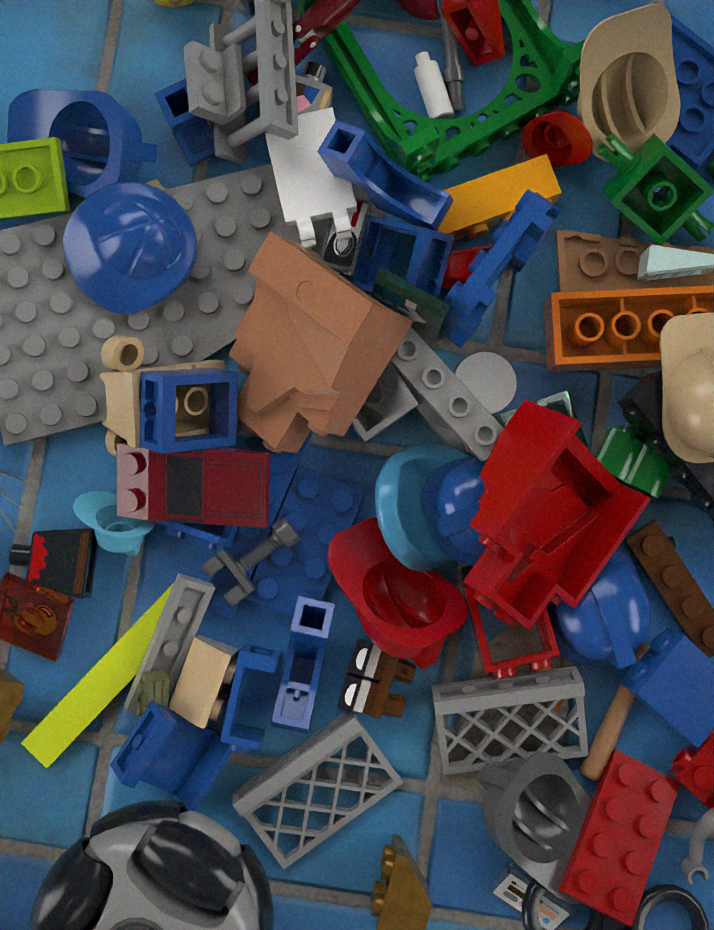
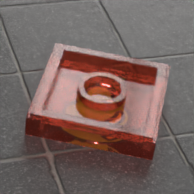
M7 572L0 581V640L56 662L62 653L75 599Z

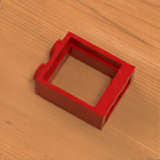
M468 585L463 587L462 593L467 604L468 616L484 676L493 674L495 680L516 675L515 668L529 665L530 670L534 671L552 666L551 659L556 658L560 653L546 607L535 622L543 650L492 662L477 601L472 598L475 590Z

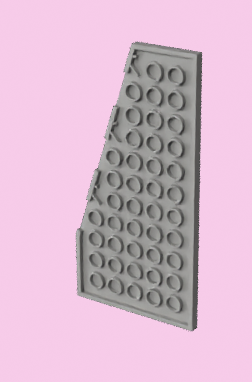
M272 163L162 190L173 197L190 217L196 232L197 257L190 275L176 292L164 301L134 314H117L108 311L84 295L77 286L67 266L63 250L64 231L74 212L0 230V430L4 446L10 447L102 424V421L107 419L106 389L103 380L100 379V373L109 372L110 369L106 368L102 363L100 353L104 343L112 336L125 335L135 337L142 342L144 357L137 368L207 361L214 357V354L236 341L234 334L252 304L255 294L257 277L250 273L248 269L269 231L302 245L298 227H286ZM352 182L355 201L368 205L352 265L347 267L327 262L323 259L333 218L312 222L317 246L308 248L318 254L317 259L340 275L353 266L356 267L368 215L387 219L386 213L375 207L364 188Z

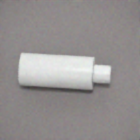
M421 52L415 56L418 66L414 69V74L428 117L433 119H452L455 114L437 61L430 60L428 52Z

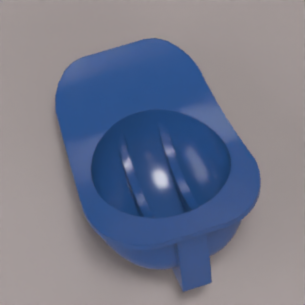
M32 89L19 94L9 106L7 143L51 137L59 138L61 141L67 189L70 193L87 198L90 194L106 185L115 182L132 181L139 171L141 162L156 163L157 145L143 143L142 132L134 116L105 92Z
M476 455L448 462L438 468L428 478L422 492V505L438 547L450 559L466 564L476 563L486 549L477 541L481 535L469 525L480 509L478 501L484 494L483 479L479 475L487 459L480 461Z
M624 540L620 543L575 609L562 601L558 606L551 602L546 606L558 650L569 661L578 665H593L607 660L618 669L636 664L633 651L647 637L651 624V607L646 590L642 585Z

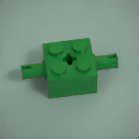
M655 133L636 153H633L623 144L615 134H610L605 138L614 151L603 142L599 145L597 153L619 170L602 188L603 192L616 208L660 246L680 226L698 242L707 238L698 226L702 227L709 235L714 229V223L704 217L697 209L714 193V189ZM658 187L661 188L658 192L654 191Z

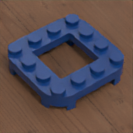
M528 189L514 208L516 210L511 215L510 222L505 219L493 234L491 239L496 243L488 254L483 250L478 253L468 267L472 275L465 284L457 281L444 299L445 303L441 308L442 311L435 325L439 327L438 332L461 349L478 329L483 320L481 319L482 315L497 295L491 287L508 265L518 272L523 270L530 257L546 238V231L562 211L538 192L534 193Z

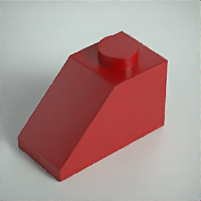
M498 0L444 1L440 11L473 67L504 57L505 50Z

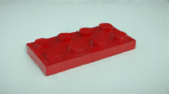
M617 749L613 750L603 775L598 782L558 891L625 926L632 927L680 782Z

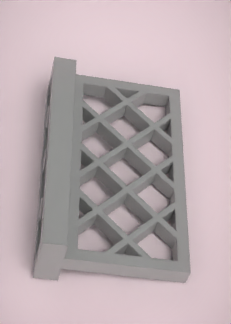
M577 666L519 673L495 680L494 677L431 685L443 775L478 771L485 764L501 768L512 761L526 759L537 752H549L557 755L562 760L589 756L583 700L585 688ZM574 698L575 707L565 718L552 709L559 700ZM534 704L540 710L529 723L515 714L522 705ZM496 708L503 713V716L493 727L479 719L485 710ZM459 713L467 720L455 732L444 724L443 715ZM547 714L560 723L549 737L536 728ZM510 719L523 727V730L513 741L500 733ZM473 724L487 733L477 746L463 737ZM568 728L578 735L579 745L563 747L556 741ZM530 734L543 741L536 751L527 752L520 747ZM446 735L451 738L448 742H446ZM494 738L507 746L502 754L498 756H490L483 751ZM457 743L471 751L464 760L449 762L448 753Z
M346 710L233 791L232 806L241 817L244 815L284 870L403 784V781L363 726L355 711ZM361 736L367 744L365 759L346 757L347 745ZM341 750L340 756L334 755L336 752ZM372 752L378 761L371 760ZM324 761L337 762L336 780L315 778L317 766ZM344 764L364 766L361 784L341 781ZM369 767L385 769L391 778L380 787L366 785ZM311 771L310 777L304 776ZM293 783L309 784L306 802L285 799L287 788ZM314 785L334 788L331 806L311 803ZM339 789L359 791L357 803L351 808L336 806ZM365 792H366V793H370L369 795H367V796L364 798ZM279 793H281L280 798H274ZM264 804L279 806L276 824L260 822L254 811ZM284 807L304 810L301 827L281 824ZM309 811L329 813L328 824L320 830L306 828ZM268 831H274L273 838ZM279 832L300 835L298 846L286 855L277 845ZM305 836H311L304 841Z

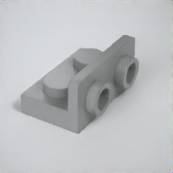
M193 40L184 46L189 113L223 126L246 110L240 46L233 43L222 52Z

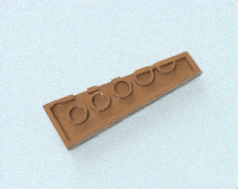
M556 230L554 234L558 292L714 285V270L701 275L637 281L640 255L651 245L660 246L657 242L636 241L635 238L621 237V239L601 237V234ZM664 242L661 245L663 247L714 254V249L710 247L694 245L683 247L670 245L669 242Z

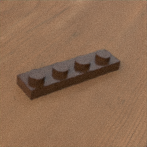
M651 520L623 540L683 634L706 656L711 658L714 656V608L658 522Z

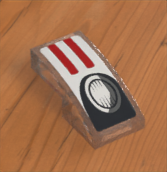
M355 198L357 212L348 214L352 238L338 241L333 218H330L319 259L334 271L351 276L355 272L368 215H371L373 202Z

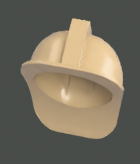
M648 4L602 20L588 34L583 44L580 60V92L577 100V116L590 132L593 141L592 153L603 161L608 162L602 155L597 153V149L603 142L614 151L605 140L610 134H615L623 144L633 153H636L653 133L666 143L676 129L680 116V95L673 59L672 20L668 9L661 4Z
M714 312L680 315L667 321L660 334L659 344L663 382L662 429L668 446L682 460L690 463L714 462Z

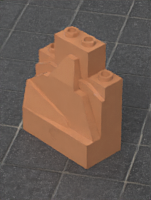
M269 231L248 269L250 273L257 277L254 299L234 334L236 341L228 355L239 363L238 370L248 376L237 396L239 425L251 433L258 434L263 439L262 445L274 453L280 454L281 451L298 453L311 430L324 437L328 433L344 437L412 325L413 320L381 304L317 259L318 254L313 250Z

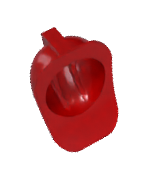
M376 517L363 520L337 533L332 538L327 552L330 570L344 594L355 607L360 624L370 640L382 651L393 657L412 659L422 670L434 664L440 654L445 637L462 627L466 621L468 608L460 591L435 570L420 572L409 569L400 563L389 550L378 527Z

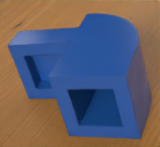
M186 78L156 92L155 96L189 166L191 167L214 156V134L207 120L189 113Z

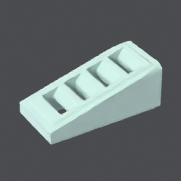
M651 245L640 255L637 281L710 273L714 270V254Z

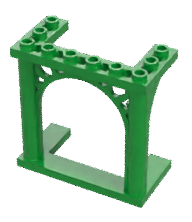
M298 0L299 18L316 0ZM498 0L500 17L507 29L512 46V66L508 80L500 93L487 106L473 114L455 119L424 117L400 105L383 86L345 20L320 42L386 154L405 170L429 183L432 176L440 172L447 174L455 170L461 164L460 161L472 155L475 158L482 155L491 147V143L500 138L503 141L511 139L520 132L522 126L532 119L547 114L559 105L567 107L576 102L580 92L581 50L586 39L573 46L561 41L545 25L530 0ZM527 57L529 65L522 67L520 61ZM520 77H530L538 82L539 90L533 93L524 92L516 86L515 81ZM510 96H514L519 100L511 102L510 106L505 104V99ZM485 116L487 119L480 122L478 117ZM412 122L416 125L412 136L409 137L407 133H410V129L404 124ZM451 129L458 130L459 135L456 136L454 134L446 142V132Z

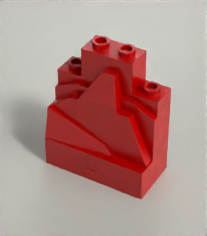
M526 399L500 433L479 475L483 479L484 494L478 501L480 509L469 525L481 535L477 541L486 549L463 582L475 590L472 596L474 600L490 611L494 606L496 607L493 615L510 627H513L515 622L530 630L549 602L558 606L562 601L574 609L577 607L651 499L645 494L620 484L575 436V433L582 425L579 420Z

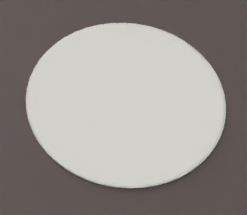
M479 352L472 354L460 363L455 372L456 377L490 414L504 409L515 395L517 387L515 372L507 360L495 353Z

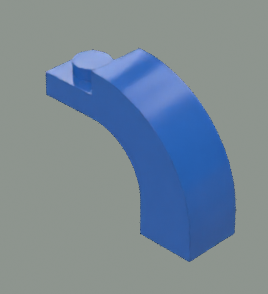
M298 596L271 726L308 734L335 604Z

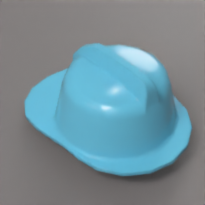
M90 491L76 498L73 505L75 515L82 522L93 528L98 545L105 551L124 553L134 557L139 553L144 535L154 528V521L117 516V495L114 493Z

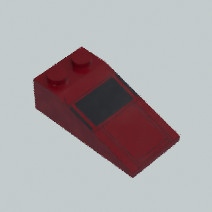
M127 441L117 443V516L148 521L266 528L269 525L271 453L216 447L161 454L145 448L135 449L128 447Z

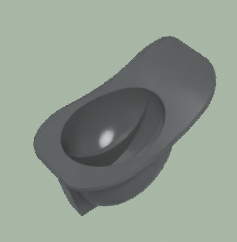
M549 752L534 753L526 759L512 761L503 768L485 764L476 776V779L486 790L482 804L483 818L486 828L496 845L556 898L568 903L583 904L558 890L592 799L579 784L567 764L560 757Z

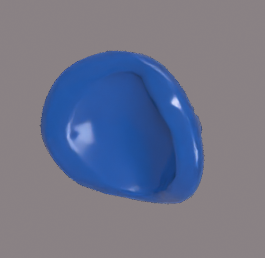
M133 181L115 182L90 194L80 203L70 217L63 236V250L66 263L79 289L100 307L117 314H134L170 297L185 283L190 275L198 250L196 232L184 208L161 189L146 183Z

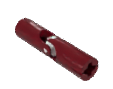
M316 0L292 24L293 44L296 38L302 43L299 47L294 48L295 67L364 0ZM258 67L245 74L252 86L259 83Z

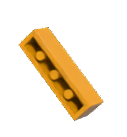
M544 154L443 190L450 193L454 201L439 225L437 232L454 236L452 246L456 243L455 240L468 236L469 239L483 236L489 231L488 228L501 224L505 219L510 222L509 219L516 210L514 209L516 204L528 189L534 193L538 192L555 205L562 191L548 155Z

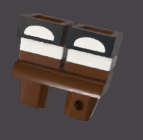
M358 637L337 702V708L368 714L377 719H380L381 715L401 718L407 698L391 693L389 689L392 679L411 685L417 668L416 664L407 659L393 657L382 651L373 642Z

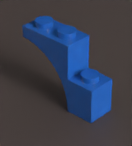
M336 120L317 151L334 176L362 186L377 209L430 230L437 231L454 201L450 193L426 183L393 161L378 147L366 130Z

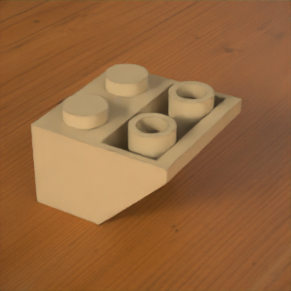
M200 634L195 636L168 708L202 729H205L212 720L217 722L219 716H222L229 695L225 694L224 690L226 685H231L234 679L238 660L237 655L240 649Z

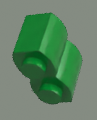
M621 425L617 429L613 427L607 429L594 456L620 484L647 495L651 500L658 499L670 476L667 463L661 456L654 454L646 444L636 439L638 433L632 429Z

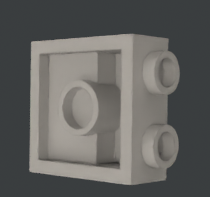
M389 361L351 423V426L366 442L379 436L402 420L406 414L421 405L424 400L418 391Z

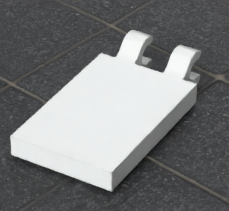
M333 107L298 115L299 135L290 140L265 131L286 227H298L301 244L306 248L317 246L312 222L333 218L338 241L352 238L348 214L357 212L351 182L334 176L317 152L336 121Z

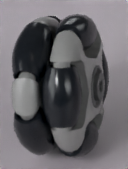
M148 800L124 806L101 817L93 823L91 831L86 837L76 841L60 855L51 866L40 886L33 904L30 927L31 930H273L274 912L268 877L262 863L250 845L240 844V841L228 829L208 816L193 810L187 811L185 804L182 802Z

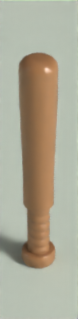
M642 643L635 649L637 650L636 661H639L649 650V645ZM621 683L588 749L589 756L584 758L580 767L581 774L593 781H598L602 777L636 698Z

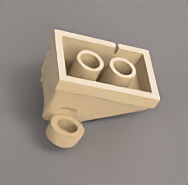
M125 335L110 337L102 346L100 353L102 363L106 368L110 369L109 372L100 373V379L103 380L106 389L107 419L102 421V425L109 429L105 438L108 452L117 458V443L127 441L128 447L142 448L140 447L141 371L197 368L225 369V361L214 359L176 365L137 368L144 357L142 342L135 337ZM211 383L176 385L175 437L209 434Z

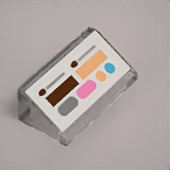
M507 862L488 891V894L522 917L521 903L526 888L533 878L510 862ZM548 890L542 895L538 907L539 922L542 930H557L574 910L568 902L556 898Z

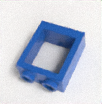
M368 215L352 283L360 289L372 293L375 292L376 294L406 302V299L417 304V306L435 309L454 236ZM397 232L416 237L403 290L384 284Z
M220 368L141 371L140 447L163 454L236 445L237 395L239 391L238 372ZM211 383L209 434L175 437L176 385Z

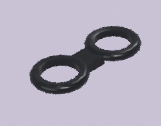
M534 879L528 884L521 903L522 923L525 930H542L538 917V907L542 895L547 890ZM674 884L655 885L643 892L632 927L625 926L590 908V916L584 930H643L647 914L655 905L663 901L679 902L688 912L692 922V930H709V920L702 904L690 891Z

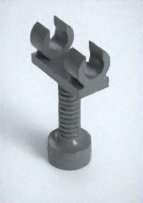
M284 516L272 524V536H269V539L266 538V541L264 540L254 550L252 549L240 561L236 562L227 549H222L201 566L209 578L227 566L240 582L223 596L231 607L256 589L255 585L246 575L250 568L255 567L256 564L261 562L262 559L264 560V557L270 555V552L272 553L279 546L286 545L288 548H291L301 540L299 534Z

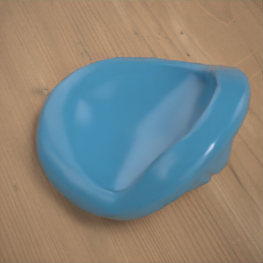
M444 444L411 446L391 456L380 470L375 486L378 527L394 557L409 569L420 572L431 571L452 560L440 550L436 543L422 505V492L426 481L438 468L448 462L469 456L458 448Z

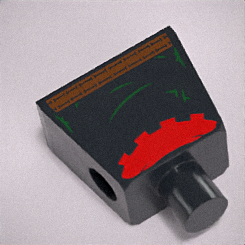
M93 529L34 531L31 545H12L9 562L13 566L28 567L26 582L28 584L75 598L92 597L99 545Z

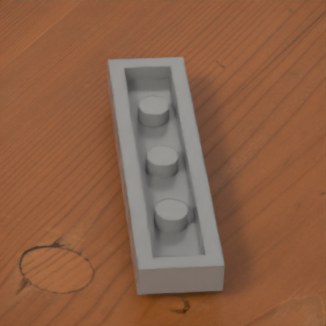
M178 573L124 703L126 712L137 714V702L141 701V695L138 694V681H142V672L165 670L170 680V698L215 590L211 582Z

